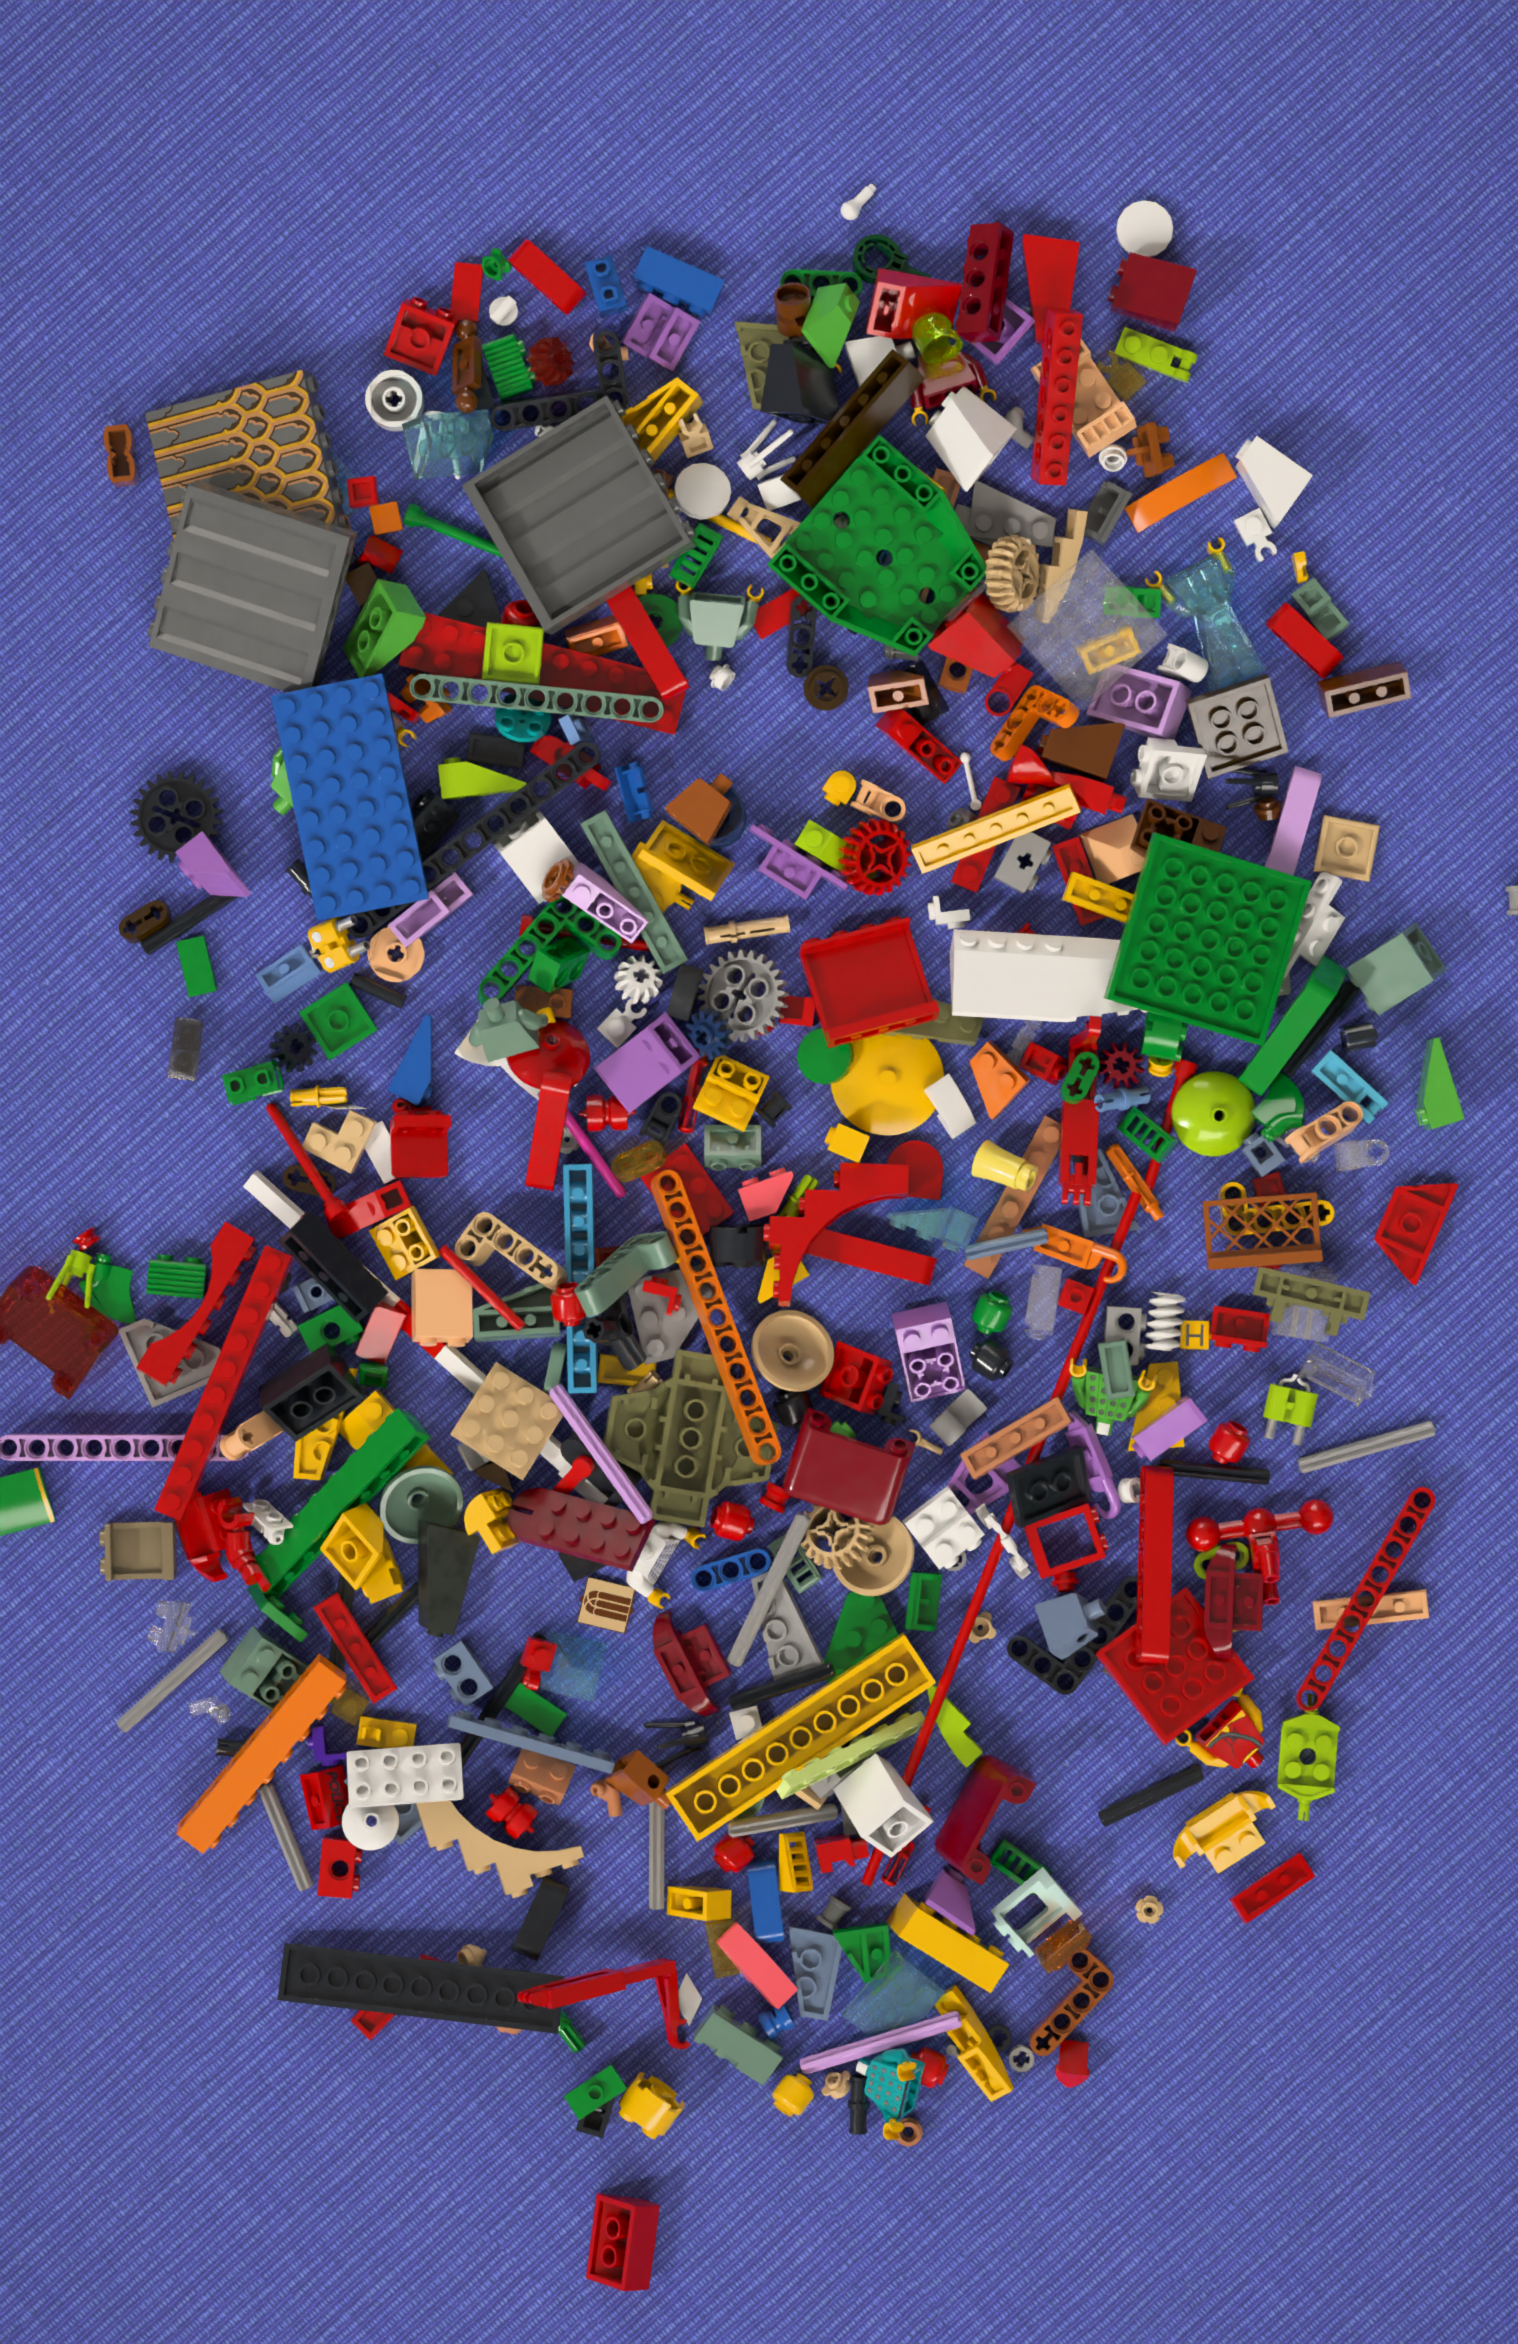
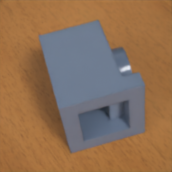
M1257 1132L1242 1141L1245 1146L1240 1150L1259 1177H1263L1285 1161L1273 1142H1268L1267 1138L1264 1139ZM1258 1147H1262L1265 1150L1263 1158H1258L1255 1155V1150Z
M314 1278L293 1287V1291L304 1313L334 1300ZM318 1286L321 1288L322 1294L320 1297L312 1295L313 1287Z

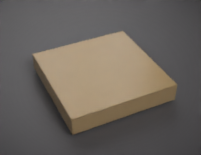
M1323 815L1313 872H1327L1334 876L1369 882L1380 826Z

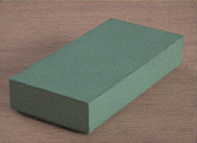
M1126 1339L1098 1344L1107 1401L1135 1396Z

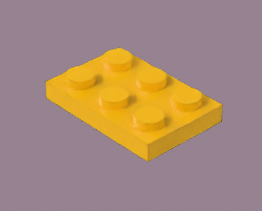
M664 820L660 822L638 856L650 866L657 868L673 880L682 883L712 901L735 865L732 861Z

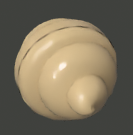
M467 1944L457 1952V1961L460 1964L482 1966L485 1962L487 1951L478 1946Z

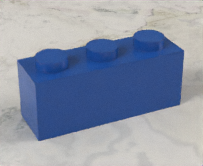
M646 246L633 275V281L637 283L636 287L651 294L653 290L663 294V300L674 305H678L679 302L688 305L690 312L704 317L705 314L712 315L725 286V280L649 246Z

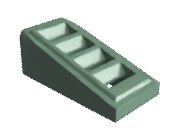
M787 1533L767 1545L774 1557H776L777 1549L781 1547ZM801 1544L797 1549L800 1555L792 1560L786 1572V1575L799 1594L823 1579L812 1560L806 1556V1551L801 1547ZM804 1560L806 1562V1565L796 1572L792 1573L790 1570ZM811 1570L813 1574L799 1583L797 1578Z

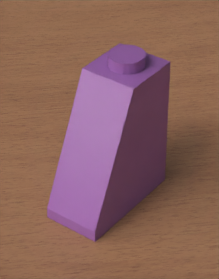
M1185 1395L1134 1434L1132 1439L1135 1443L1131 1446L1141 1459L1146 1456L1151 1461L1208 1420L1192 1399Z

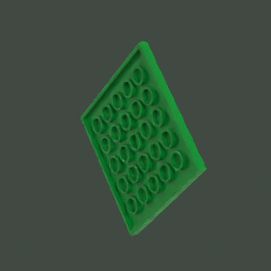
M1152 833L1104 999L1264 1046L1312 881L1158 833Z

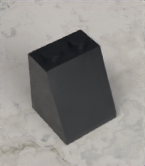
M783 340V344H771L760 412L800 424H828L839 411L832 368L826 365L812 346L800 347V342L794 340Z

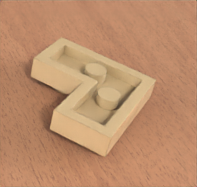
M351 1109L339 1133L317 1122H313L302 1146L304 1150L349 1173H353L377 1121Z

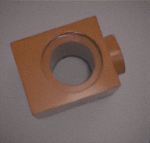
M946 657L937 687L965 695L973 668L962 664L965 668V675L961 678H955L950 674L949 668L952 664L960 662Z

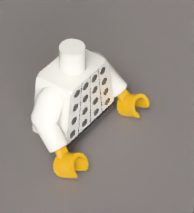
M659 1521L653 1526L633 1572L627 1571L626 1581L628 1585L644 1597H648L649 1603L664 1609L660 1605V1599L663 1596L670 1599V1595L658 1588H654L655 1583L681 1540L684 1539L693 1548L699 1549L701 1546L695 1540L698 1537L706 1538V1536L696 1527L687 1529L686 1526L678 1523Z

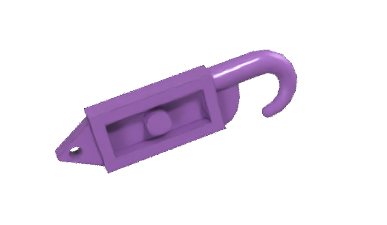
M1073 1410L1069 1412L1073 1423L1068 1425V1432L1065 1435L1070 1447L1075 1445L1083 1447L1090 1488L1096 1492L1105 1491L1110 1510L1105 1511L1098 1503H1095L1094 1506L1097 1513L1105 1519H1112L1118 1515L1121 1508L1120 1497L1111 1478L1113 1476L1092 1423L1088 1424Z

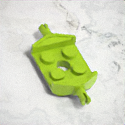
M1307 1693V1706L1311 1707L1317 1700L1315 1693L1314 1696L1312 1693ZM1318 1708L1313 1711H1304L1303 1714L1282 1721L1277 1787L1297 1798V1802H1299L1297 1820L1302 1821L1303 1813L1304 1821L1310 1820V1803L1313 1800L1335 1793L1334 1780L1338 1731H1340V1727L1320 1716L1317 1711ZM1305 1748H1311L1315 1753V1759L1310 1764H1303L1299 1758L1300 1752Z

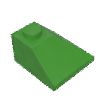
M846 283L818 287L801 330L829 368L835 367L860 304V301Z

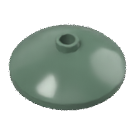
M434 1466L409 1468L396 1475L384 1488L379 1501L380 1520L384 1523L386 1531L395 1539L404 1543L418 1544L419 1520L453 1527L456 1524L463 1507L462 1491L455 1478L441 1468ZM420 1493L417 1498H412L415 1494Z

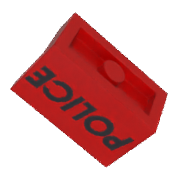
M343 1765L300 1774L312 1830L327 1829L342 1824L343 1812L349 1803L348 1786L344 1782L346 1777Z

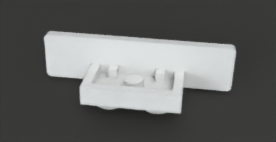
M1321 872L1309 891L1284 978L1288 975L1298 956L1308 963L1317 966L1343 923L1345 917L1329 905L1342 884V880L1339 877L1327 872Z

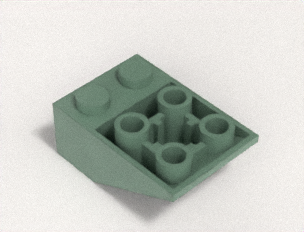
M252 1626L219 1672L230 1685L272 1711L307 1669L309 1664L276 1640Z

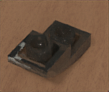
M175 1017L167 1078L196 1081L203 1020Z

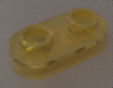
M648 1141L619 1154L611 1164V1171L619 1181L630 1182L660 1168L667 1159V1153L659 1142Z

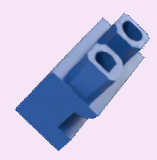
M612 255L585 262L586 272L600 318L628 311Z

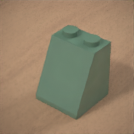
M1416 922L1347 968L1350 972V980L1356 987H1360L1365 995L1364 999L1370 1010L1376 1011L1378 1016L1433 982L1447 970Z

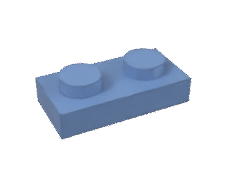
M566 715L559 719L570 745L578 746L585 741H592L590 735L593 734V731L586 719L582 720L580 716Z

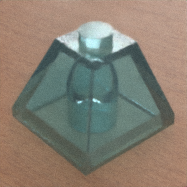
M551 1632L549 1641L555 1642L557 1648L550 1671H543L540 1688L567 1697L595 1702L607 1643Z

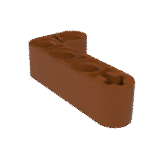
M1073 1945L1066 1953V1961L1069 1968L1080 1979L1036 2025L1029 2035L1031 2049L1037 2055L1046 2056L1052 2053L1113 1986L1114 1978L1111 1970L1084 1945ZM1078 1952L1087 1955V1961L1081 1966H1076L1072 1963L1073 1955ZM1100 1971L1105 1972L1108 1975L1106 1983L1103 1985L1093 1983L1094 1974ZM1081 1992L1087 1994L1089 1999L1085 2005L1077 2006L1074 2004L1073 1998L1076 1994ZM1061 2013L1069 2016L1068 2024L1063 2027L1054 2024V2018ZM1050 2025L1053 2032L1058 2035L1055 2037L1051 2032L1047 2037L1048 2045L1040 2044L1037 2046L1036 2038L1038 2036L1044 2038L1049 2033L1046 2026Z

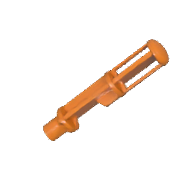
M1120 1144L1110 1145L1106 1149L1105 1154L1130 1190L1142 1195L1140 1200L1141 1206L1145 1212L1150 1213L1156 1222L1164 1216V1213L1159 1208V1201L1147 1187L1137 1169L1120 1147Z

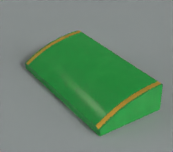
M42 1466L0 1477V1536L57 1521Z

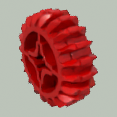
M873 818L868 819V822H858V828H850L851 837H843L844 842L847 843L846 846L838 848L840 852L844 853V857L837 860L845 865L840 872L843 875H847L845 879L847 884L853 885L852 888L854 890L862 891L863 894H874L877 896L883 895V891L887 893L892 892V885L896 887L901 886L899 878L908 877L904 871L905 867L912 866L910 862H907V857H910L913 853L906 850L911 844L909 840L904 839L906 833L903 830H898V826L894 823H889L884 819L877 821V819ZM877 835H882L885 838L876 844L869 841ZM879 871L881 873L880 876L874 879L866 877L869 872Z

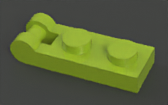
M1124 327L1114 352L1115 356L1188 383L1191 376L1189 373L1192 364L1196 363L1198 355L1191 351L1183 350L1127 327ZM1173 357L1181 360L1179 368L1170 366Z

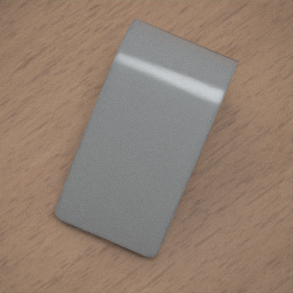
M966 1389L929 1427L949 1447L967 1430V1427L987 1410V1407L971 1390Z

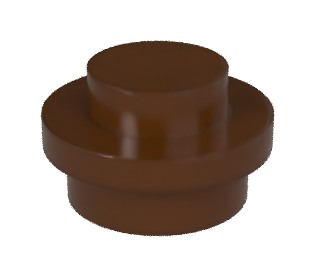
M1266 797L1260 799L1259 803L1253 807L1254 813L1257 814L1259 820L1268 821L1280 817L1282 803L1276 801L1273 797Z

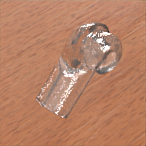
M208 1697L189 1703L192 1717L208 1713L219 1724H225L230 1720L229 1707L216 1697Z

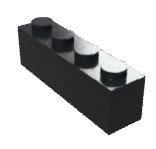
M310 1210L278 1240L356 1323L365 1317L389 1293L382 1283L363 1266L358 1258L352 1255L343 1245L342 1241L335 1237L323 1224L322 1220Z

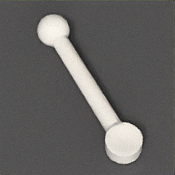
M963 752L960 755V760L964 763L972 801L970 807L972 810L977 811L981 808L982 804L977 800L969 764L971 756L969 753Z

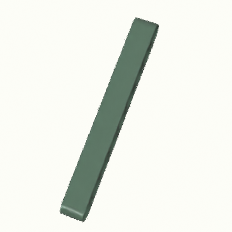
M419 674L410 682L411 694L416 699L649 723L659 720L664 711L663 705L658 698L645 695L433 674ZM427 679L430 682L431 690L428 694L420 695L416 692L415 682L417 680ZM450 681L457 683L460 690L459 694L454 698L447 697L443 692L445 683ZM477 684H482L487 688L488 696L484 700H476L472 696V688ZM511 687L516 691L517 697L514 702L504 703L501 700L500 692L503 688ZM533 690H540L544 693L545 701L542 705L533 706L529 702L528 696ZM562 693H569L574 699L573 705L568 709H562L557 704V698ZM595 695L601 699L602 706L600 710L591 712L586 708L585 702L588 697ZM620 698L627 699L630 702V710L624 715H620L614 710V703ZM653 701L658 704L659 711L656 716L649 718L643 714L642 708L646 702Z

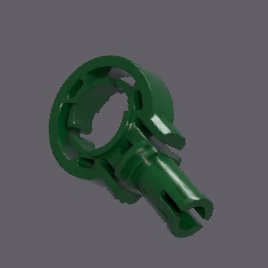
M874 234L862 238L857 243L852 255L854 272L861 280L869 284H875L878 269H873L869 265L864 269L863 267L866 263L864 255L868 251L873 250L874 244L877 245L876 250L882 251L888 258V265L882 269L932 277V275L910 266L908 262L909 256L901 253L897 244L884 235Z

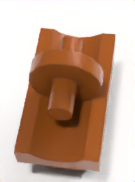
M1155 422L1137 427L1138 437L1132 438L1133 449L1126 450V456L1135 457L1136 466H1143L1144 477L1152 478L1175 466L1173 455L1171 453L1161 454L1159 444L1169 442L1168 427L1156 426Z

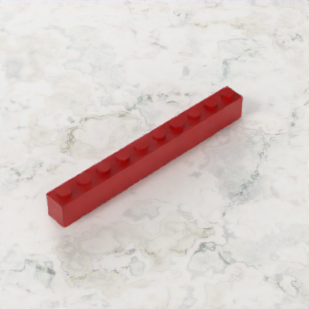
M265 1245L157 1501L155 1511L179 1521H185L294 1261L291 1255Z

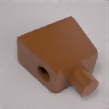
M721 773L718 774L710 785L701 778H698L665 807L666 813L710 846L732 807L731 802L724 797V794L733 783Z
M639 1750L619 1757L614 1765L612 1774L608 1773L604 1779L641 1806L655 1802L665 1810L671 1804L665 1789L670 1780L669 1776Z

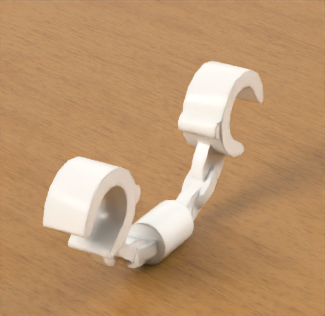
M985 1503L977 1507L974 1511L980 1521L989 1530L993 1527L1000 1534V1541L1007 1552L1013 1554L1009 1558V1563L1015 1573L1021 1579L1031 1573L1027 1568L1029 1565L1018 1554L1017 1545L1010 1535L1002 1531L993 1512L991 1514L988 1512Z

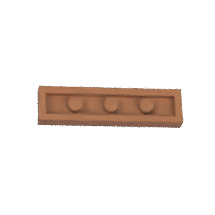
M1056 1397L964 1451L960 1456L972 1478L976 1480L1072 1424L1073 1421L1060 1398Z

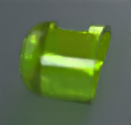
M938 312L922 315L916 320L912 328L913 340L924 361L930 364L943 363L953 358L963 346L959 334L951 329L950 320ZM949 336L956 339V344L953 347L948 341Z

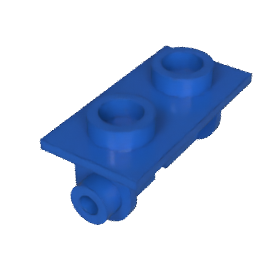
M638 761L626 766L615 767L628 823L647 820L653 817L652 811H655L652 806L649 791L643 792L642 788L647 786L644 766H640Z

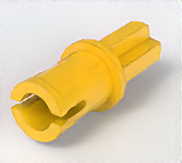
M316 1085L315 1088L290 1090L292 1107L316 1105L317 1108H320L321 1104L346 1103L348 1100V1092L345 1087L320 1088V1085Z

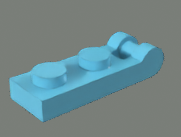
M1329 1050L1311 1070L1315 1076L1344 1102L1353 1101L1357 1103L1363 1110L1362 1119L1367 1124H1370L1375 1119L1374 1115L1379 1109L1383 1110L1389 1104L1332 1050ZM1367 1095L1372 1101L1364 1108L1360 1102Z

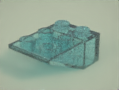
M953 1207L888 1212L885 1217L890 1218L889 1225L904 1231L907 1226L916 1229V1236L930 1242L933 1237L943 1241L942 1247L958 1253L959 1248L966 1250L979 1219Z

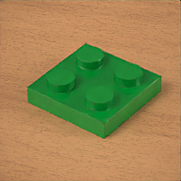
M348 982L299 1012L330 1061L378 1030Z

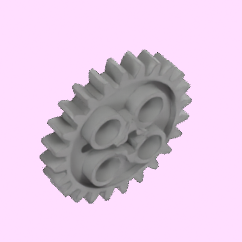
M740 949L738 957L730 951L728 952V960L719 956V966L709 965L713 973L711 975L703 974V977L708 980L707 984L699 985V988L705 990V994L698 996L699 1000L705 1001V1005L701 1006L699 1011L710 1008L713 1013L719 1010L721 1020L729 1019L726 1026L727 1029L733 1030L729 1038L734 1042L739 1037L740 1041L747 1043L749 1036L752 1040L757 1041L759 1039L758 1032L768 1036L767 1026L777 1028L778 1026L774 1021L775 1017L784 1018L779 1009L788 1007L786 1003L781 1002L782 998L789 996V993L781 989L788 982L778 979L782 976L783 971L779 969L774 970L776 962H767L768 956L761 954L758 957L757 952L752 950L747 956L746 951ZM741 970L742 980L735 984L734 975L737 971ZM765 983L766 991L764 995L759 997L757 989L760 984ZM742 992L747 995L745 1000L740 997ZM728 995L729 1005L722 1009L721 1000ZM751 1008L753 1016L750 1021L746 1022L744 1014Z

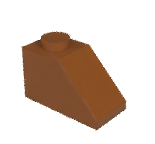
M901 670L869 675L868 692L873 713L929 705L924 676Z

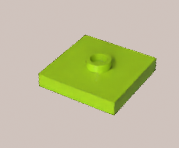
M487 622L482 680L539 685L544 629Z

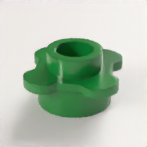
M493 248L491 254L482 259L484 273L496 281L501 280L503 274L510 272L512 269L511 263L502 255V251L499 248Z

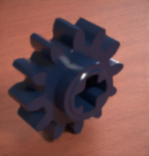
M706 1008L692 1014V1021L686 1024L692 1030V1033L687 1034L686 1038L692 1039L694 1049H700L699 1055L701 1058L707 1055L709 1060H713L727 1054V1047L733 1045V1041L728 1038V1035L732 1034L733 1030L727 1029L726 1026L729 1019L721 1020L719 1010L712 1013L710 1008Z

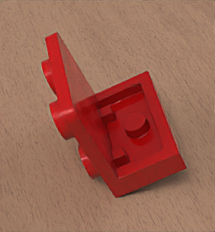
M400 1111L398 1115L393 1116L390 1121L391 1174L393 1177L444 1178L447 1176V1132L451 1127V1115H443L442 1111H428L426 1115H415L414 1111Z

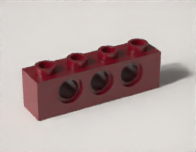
M1001 222L971 225L970 234L967 238L968 249L966 263L963 267L964 279L960 292V309L956 320V333L970 343L1000 341L1014 232Z

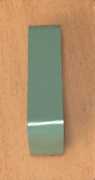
M662 1231L638 1234L629 1238L574 1289L587 1317L596 1316L608 1309L648 1270L663 1269L678 1260V1255L668 1234Z

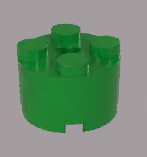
M1147 1012L1140 1054L1180 1062L1183 1045H1179V1043L1185 1041L1188 1024Z

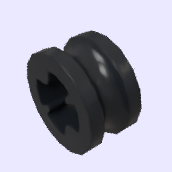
M1003 2024L991 2025L987 2030L989 2037L995 2036L996 2030H1001L1002 2035L1006 2033L1007 2038L1002 2039V2044L997 2045L996 2041H993L997 2051L1005 2050L1011 2043L1009 2029Z

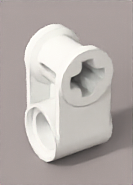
M1168 643L1167 655L1163 664L1159 665L1157 670L1177 680L1183 679L1194 683L1201 681L1207 673L1208 661L1185 648Z

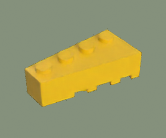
M904 1893L886 1920L894 1932L903 1940L991 1993L1009 1966L1008 1962L1003 1958L1005 1953L992 1944L989 1947L980 1943L982 1939L976 1934L972 1936L968 1932L965 1933L958 1928V1925L946 1917L942 1918L935 1913L936 1910L924 1902L919 1903Z

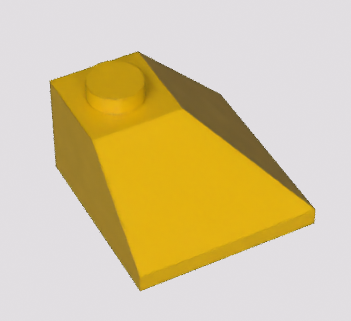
M366 1503L342 1513L320 1548L323 1554L355 1590L361 1587L383 1553L384 1523Z

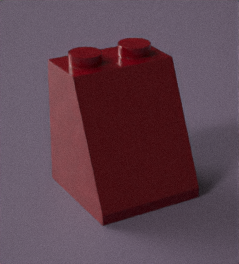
M1130 252L1128 260L1122 258L1117 271V275L1122 276L1119 286L1113 285L1107 301L1112 303L1110 311L1174 333L1181 319L1197 270Z

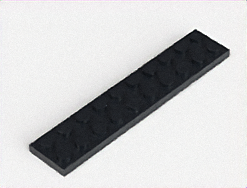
M284 1943L277 2000L559 2034L562 2006L550 2009L548 2007L544 2008L542 2006L522 2003L518 2001L517 1994L520 1991L565 1979V1976Z

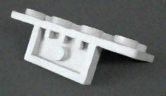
M459 1743L347 1752L349 1806L351 1808L462 1800L464 1798L461 1745Z

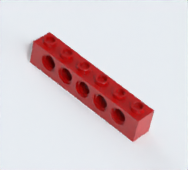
M1047 308L1030 476L1032 480L1042 485L1066 486L1083 321V314L1075 309Z

